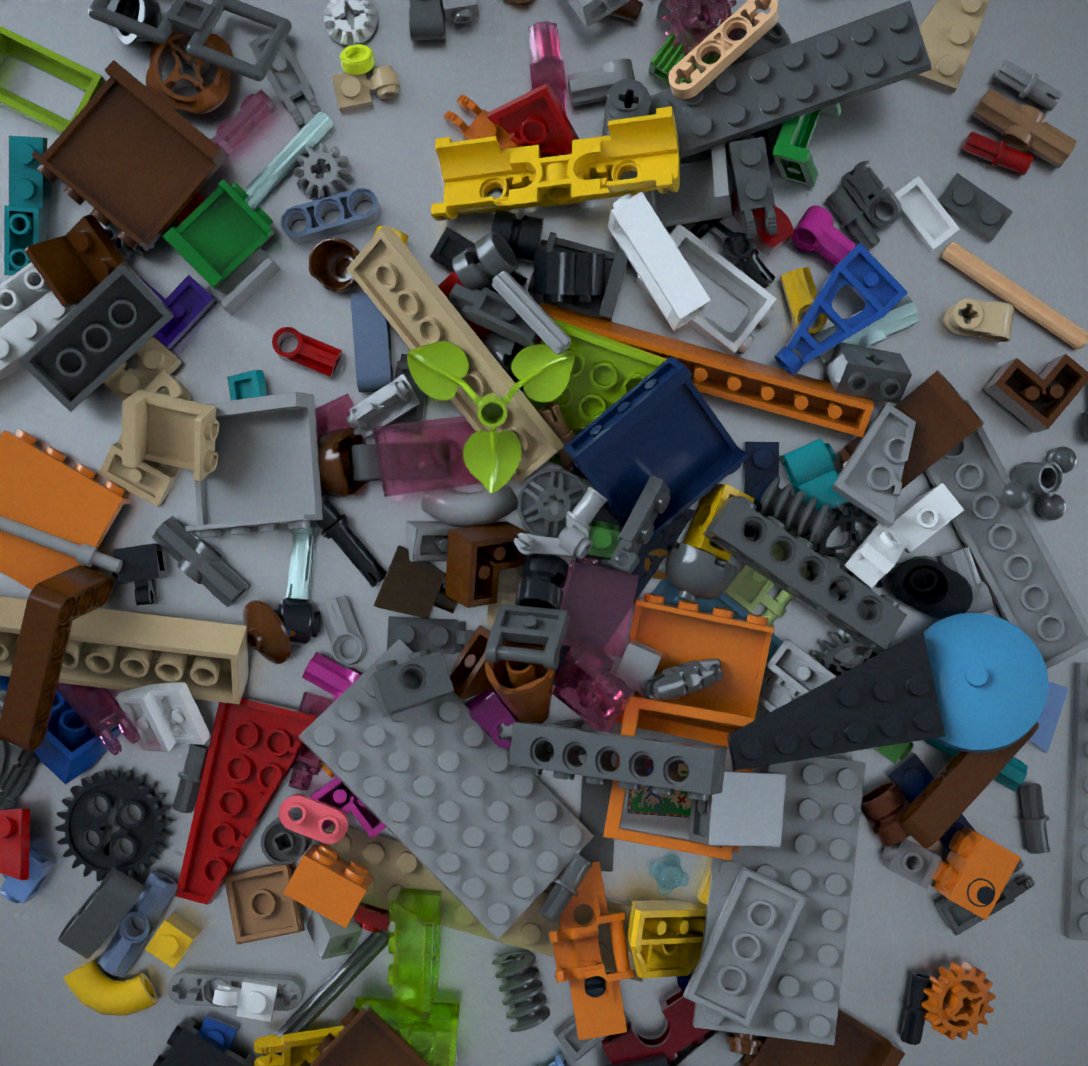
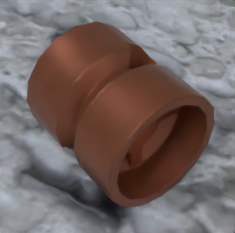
M895 781L882 784L862 797L861 811L867 821L875 822L873 831L884 847L894 845L911 836L898 824L900 816L908 807L904 806L906 797Z

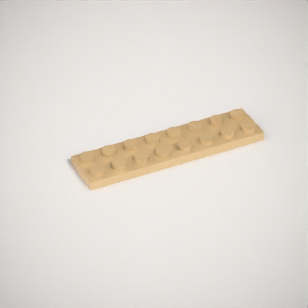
M389 225L381 228L346 268L410 349L436 341L454 343L465 352L469 362V370L462 380L467 382L481 398L490 393L498 394L501 397L506 396L514 386V381ZM458 385L457 392L451 401L476 432L481 430L490 432V427L483 425L478 418V405L474 404L472 398ZM519 389L511 399V402L507 404V417L505 421L497 427V432L503 430L512 431L520 440L522 448L521 460L512 476L518 484L529 477L564 446Z

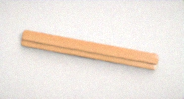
M951 242L947 245L942 253V258L1007 303L1012 304L1020 312L1073 348L1080 349L1087 343L1088 332L958 243Z

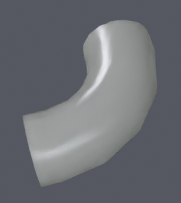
M436 483L426 491L421 502L422 510L431 517L448 525L462 527L491 524L517 509L518 505L514 491L507 484L495 493L488 492L486 488L477 492L465 493L455 491L443 483Z

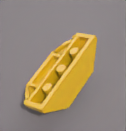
M681 900L632 901L627 937L638 977L645 979L688 976L695 970L701 957L707 904Z

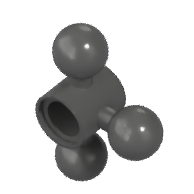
M1061 446L1051 451L1048 462L1022 463L1017 468L1015 482L1008 483L1001 491L1003 504L1010 509H1020L1028 503L1029 493H1039L1041 497L1038 503L1039 514L1044 519L1050 521L1061 518L1066 511V502L1060 495L1054 493L1062 485L1063 474L1074 469L1077 462L1075 452L1068 447Z

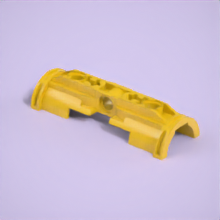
M672 106L656 108V114L610 120L608 121L610 135L572 140V154L540 158L539 145L501 150L496 136L452 142L451 137L436 138L435 150L442 170L444 199L442 203L431 204V215L436 221L455 220L460 214L581 203L586 200L624 196L628 193H631V195L640 192L647 193L652 190H658L660 194H665L669 190L671 192H678L680 185V156ZM634 171L637 173L636 178L619 180L625 172ZM495 188L503 189V193L499 198H494V196L487 197L491 190Z

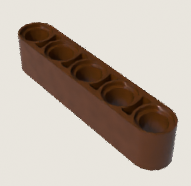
M1036 722L1034 727L1023 738L1006 748L986 753L959 751L903 812L898 820V824L924 849L932 846L1034 735L1039 727V723Z

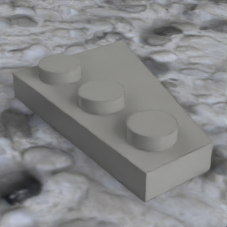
M886 403L879 411L831 489L889 528L894 524L896 515L894 510L897 497L900 495L902 488V474L905 462L908 461L916 421L889 403Z

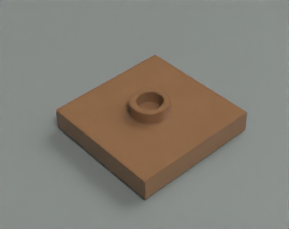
M293 863L288 865L277 864L228 875L225 880L236 945L305 930L300 903L283 894L294 874Z

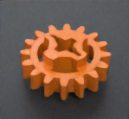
M951 962L950 970L941 966L939 968L940 977L937 979L930 976L929 978L933 984L932 988H925L923 990L929 996V1000L921 1003L922 1007L929 1011L924 1018L932 1024L931 1028L941 1035H945L951 1040H954L956 1036L966 1040L968 1031L977 1035V1025L979 1023L983 1025L988 1024L987 1019L984 1017L985 1014L994 1012V1009L988 1005L989 1001L996 998L995 994L988 991L993 986V983L985 978V972L967 962H963L962 965Z

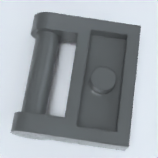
M500 604L485 649L486 662L498 663L500 660L542 664L545 669L556 670L559 664L560 650L570 620L568 610ZM503 641L546 645L544 651L502 646Z

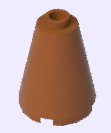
M503 641L502 646L544 651L546 645ZM500 660L498 663L485 662L486 676L489 683L519 722L544 723L550 714L555 675L554 669H545L542 664Z

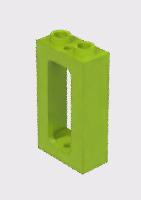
M0 26V67L6 57L13 56L85 92L70 121L0 87L1 107L61 135L105 84L106 80L102 75Z

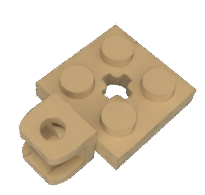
M154 335L131 356L133 358L137 355L140 356L137 360V363L140 365L137 370L133 368L127 370L126 366L128 363L125 361L103 382L122 401L126 400L138 389L184 400H192L191 394L186 387L171 375L182 361Z

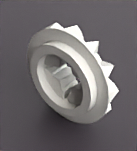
M330 0L324 9L325 28L331 38L340 44L348 46L361 44L367 41L376 30L378 15L371 0ZM347 6L352 9L354 14H359L354 19L355 29L353 30L347 20H341V18L346 16Z

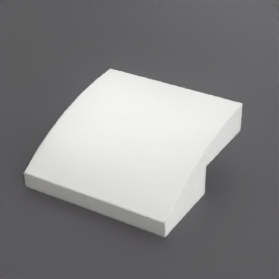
M186 682L142 686L121 692L115 697L142 750L170 752L176 743L204 745L211 736Z

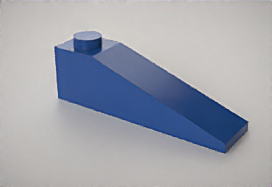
M0 676V690L7 691L10 677ZM61 684L59 687L57 686L45 738L34 753L66 785L96 763L122 731L124 724L101 703L91 698L86 701L72 694L71 688Z

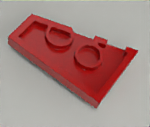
M549 83L490 111L487 115V118L495 126L498 124L510 135V139L518 147L539 145L540 158L572 154V140L579 139Z
M30 809L0 810V873L18 880H29Z

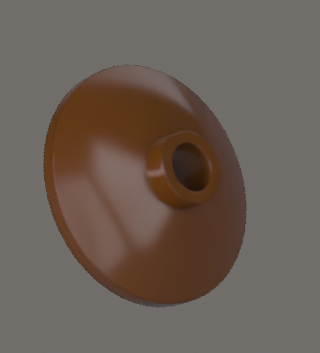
M254 600L246 604L243 610L244 625L247 626V642L250 647L257 650L265 659L274 664H282L287 661L291 654V644L287 630L279 616L264 602Z

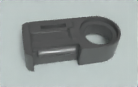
M867 160L862 161L853 170L842 176L841 182L874 225L887 227L900 218L902 212L901 204L889 187L883 189V183L870 167L867 168L866 165L870 162ZM887 201L893 206L894 214L890 220H881L876 215V206L879 202Z

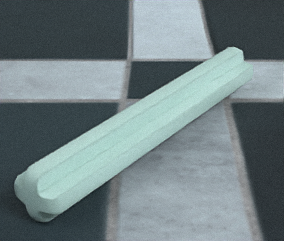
M318 112L244 189L249 195L245 202L252 209L298 163V155L305 156L308 153L306 148L308 146L313 148L333 127L332 120L325 113Z

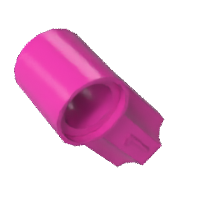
M811 206L806 210L794 228V234L791 236L797 247L808 252L816 250L834 266L856 246L854 242L833 226L834 219L831 213L820 206Z
M316 652L305 668L302 678L332 694L333 699L336 700L363 673L351 667L348 669L326 655Z

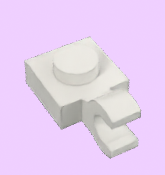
M244 978L241 988L218 984V988L215 989L213 1004L220 1006L237 1005L236 1016L271 1022L279 984Z

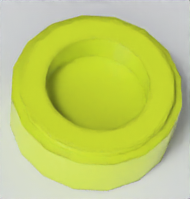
M350 45L340 53L341 67L347 74H364L372 70L375 65L373 51L366 45Z

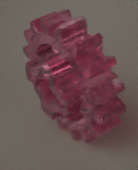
M669 0L665 3V7L671 10V13L664 16L663 21L670 22L671 28L665 33L666 35L675 34L677 38L673 46L677 47L684 44V54L687 55L718 28L717 25L720 18L721 25L733 14L731 13V8L737 2L736 0ZM683 6H684L685 12H684L683 17H682V19H681V12H682V8H683ZM703 14L705 20L699 22L697 15ZM733 29L728 35L735 33L737 29ZM688 33L695 35L696 39L691 37ZM715 51L709 52L710 55H713V54H715V53H718V52H715Z

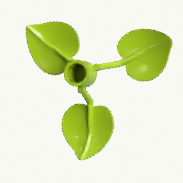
M436 341L411 349L407 353V363L411 376L426 395L436 400H449L455 396L459 385L472 398L473 403L478 405V418L483 425L490 427V432L481 430L473 433L465 442L463 459L470 473L490 493L497 492L511 479L518 468L522 455L520 440L514 432L509 430L497 432V427L503 424L507 417V404L511 402V399L521 387H524L527 397L536 402L545 403L558 398L569 383L572 367L575 362V355L569 350L558 355L547 344L528 346L515 356L511 364L513 374L520 381L515 383L504 397L490 393L481 398L467 382L462 380L469 370V362L465 352L458 345L447 341Z

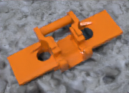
M600 861L592 862L593 866L588 870L576 890L578 895L572 896L559 917L560 929L548 932L550 943H553L557 969L555 971L556 983L569 980L578 1040L627 1032L619 980L635 977L634 969H630L623 920L626 919L625 912L608 914ZM564 868V869L562 870V872L556 877V879H559V878H560V876L562 875V873H563V871L565 870V868ZM581 904L589 905L593 911L592 920L585 925L578 924L573 917L575 908ZM603 923H609L616 970L605 972L604 964L602 963L598 941V925Z

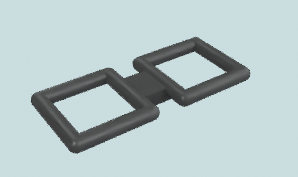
M94 0L88 9V14L92 19L158 44H164L173 29L190 35L192 37L186 46L188 55L255 81H262L265 78L292 28V24L288 19L239 0H213L211 5L200 0H174L157 28L106 9L111 0ZM224 10L275 29L255 65L204 46Z

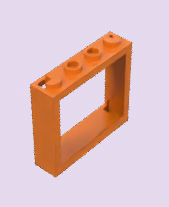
M627 695L621 734L636 736L640 709L741 727L753 722L754 717ZM618 754L615 764L616 770L620 765V757ZM753 768L737 771L753 772ZM613 780L603 837L730 861L732 852L739 853L740 846L706 845L687 839L620 827L627 789L619 788V781Z

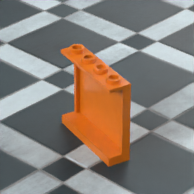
M18 429L16 433L4 430L0 436V516L79 545L86 543L99 548L124 504L130 505L132 501L123 495L125 489L109 480L103 484L94 479L96 472L80 463L73 467L64 461L67 457L65 454L50 446L46 450L35 445L37 438L21 429ZM0 531V572L31 590L39 582L78 565L85 566L77 563L74 557Z
M645 593L644 598L638 597L635 602L636 607L629 642L631 639H634L663 652L653 676L661 674L664 669L692 660L716 658L720 659L723 679L701 691L677 699L661 701L752 716L755 720L772 633H774V624H769L767 617L755 614H748L747 619L734 617L733 610L721 607H713L712 612L700 610L699 603L695 604L687 600H679L678 605L666 603L664 596L652 593ZM620 690L612 722L618 724L623 722L627 695H629ZM640 709L637 728L729 747L727 735L738 730L741 726Z

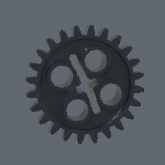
M111 769L108 771L106 779L104 773L98 771L94 773V781L88 776L81 779L83 788L77 785L71 787L70 791L75 798L66 797L62 799V803L68 807V810L57 812V816L64 819L65 823L56 826L55 830L65 832V837L61 838L57 843L60 845L68 844L69 849L63 854V857L74 855L76 859L73 862L72 868L74 869L83 864L85 866L84 877H87L93 871H97L96 880L100 882L115 867L132 878L133 870L138 875H141L146 871L144 863L152 866L157 862L152 853L160 855L164 852L165 849L158 842L166 841L170 838V835L161 831L162 828L171 824V821L161 817L162 814L169 810V807H159L157 804L163 798V794L151 795V791L155 786L154 783L145 787L141 786L143 775L137 776L132 781L130 780V770L123 771L120 778H118L117 770ZM97 796L106 800V813H101L95 808L94 802ZM118 796H122V798H123L122 804H121V806L119 807V809H118V811H117V807H118V799H117V797H118ZM130 804H134L140 809L141 818L139 821L129 817L128 807ZM115 818L114 825L118 826L119 830L112 833L113 826L109 825L108 821ZM88 830H92L98 835V846H92L88 843L86 839ZM121 838H126L132 843V854H126L120 849ZM108 842H110V844H109V852H110V854H109V855H106V854L104 853L105 847H106V845L108 844Z

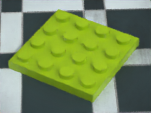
M552 318L571 338L570 347L567 350L575 355V362L572 367L569 383L564 392L550 402H536L528 398L525 392L524 395L537 411L541 407H545V410H548L546 404L558 402L568 428H572L575 435H577L667 359ZM558 453L548 460L563 466Z

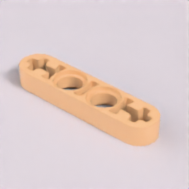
M748 0L671 69L668 76L674 96L679 99H690L696 96L775 26L780 17L778 0ZM769 8L770 12L768 14L764 12H760L759 14H757L758 9H762L765 11ZM742 28L746 30L747 33L741 40L734 41L728 38V34L733 29ZM715 51L720 53V59L713 64H706L702 61V57L708 52ZM682 77L686 80L691 78L692 82L689 84L685 82L679 83V79Z

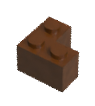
M1067 354L1053 359L1039 376L1022 361L1015 358L1001 367L984 390L1037 433L1049 429L1088 382V372Z
M507 521L449 529L445 595L467 608L497 603L499 570L524 565L527 555L522 554L514 543V538H519L517 536L518 533L530 534V532Z

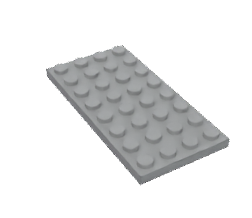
M399 639L310 724L298 738L495 939H499L570 863L574 853L578 854L594 836L534 775L521 773L522 766L509 765L510 750L499 747L494 743L482 727L472 720L469 715V709L453 692L449 696L383 718L370 677L374 672H377L376 666L395 659L397 664L411 660L409 655L413 654V652ZM404 673L402 675V682L406 688L417 689L419 687V679L415 674Z
M725 747L727 749L725 771H733L729 747ZM817 757L753 768V772L770 771L786 774V795L783 806L784 828L781 835V847L740 846L739 853L732 852L731 861L712 857L701 954L742 865L805 894L809 898L750 1027L747 1028L695 1003L694 1028L834 1045L866 769L865 762Z

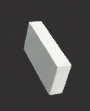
M919 176L894 194L902 207L901 216L929 252L960 230Z

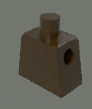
M398 545L373 606L429 619L435 606L454 613L458 602L445 595V588L443 586L446 581V573L428 561H410L408 549Z

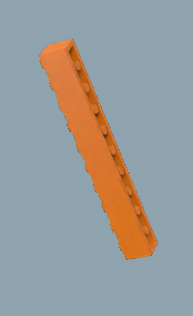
M542 302L540 305L551 318L666 359L670 356L674 357L686 365L693 375L690 378L701 393L862 438L874 408L872 399L836 393L830 382L798 373L792 376L780 368ZM539 336L534 345L541 344L542 339Z

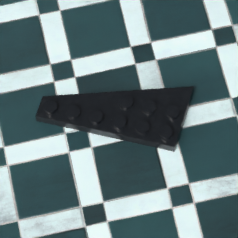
M923 631L728 734L727 740L733 771L944 737L945 732Z

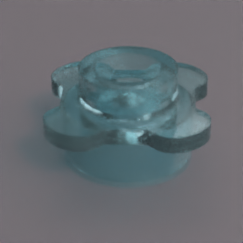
M671 854L667 859L659 863H653L649 868V873L652 877H655L658 883V891L662 895H669L672 889L678 886L684 887L689 883V875L683 872L680 866L681 859L677 855ZM667 872H672L671 878L666 877Z

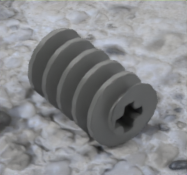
M622 79L610 87L604 113L603 136L610 135L608 121L647 116L649 114L651 105L650 94L641 82L634 79Z
M775 477L759 502L758 508L762 506L761 515L766 518L774 513L773 518L780 522L786 520L785 531L790 533L798 527L797 536L805 538L811 534L809 542L816 546L826 534L837 513L829 517L828 504H825L819 510L815 509L816 497H813L807 503L803 502L804 490L799 491L795 496L791 495L793 486L791 483L780 489L781 477Z
M531 952L504 954L492 962L493 965H503V968L495 973V977L506 978L507 980L498 989L500 992H510V995L502 1000V1004L514 1006L512 1010L505 1014L507 1019L517 1018V1022L509 1027L511 1032L531 1029L541 1024L550 1016V1009L544 1005L547 997L544 993L540 992L543 988V982L540 979H536L540 973L539 968L533 965L536 961V956Z

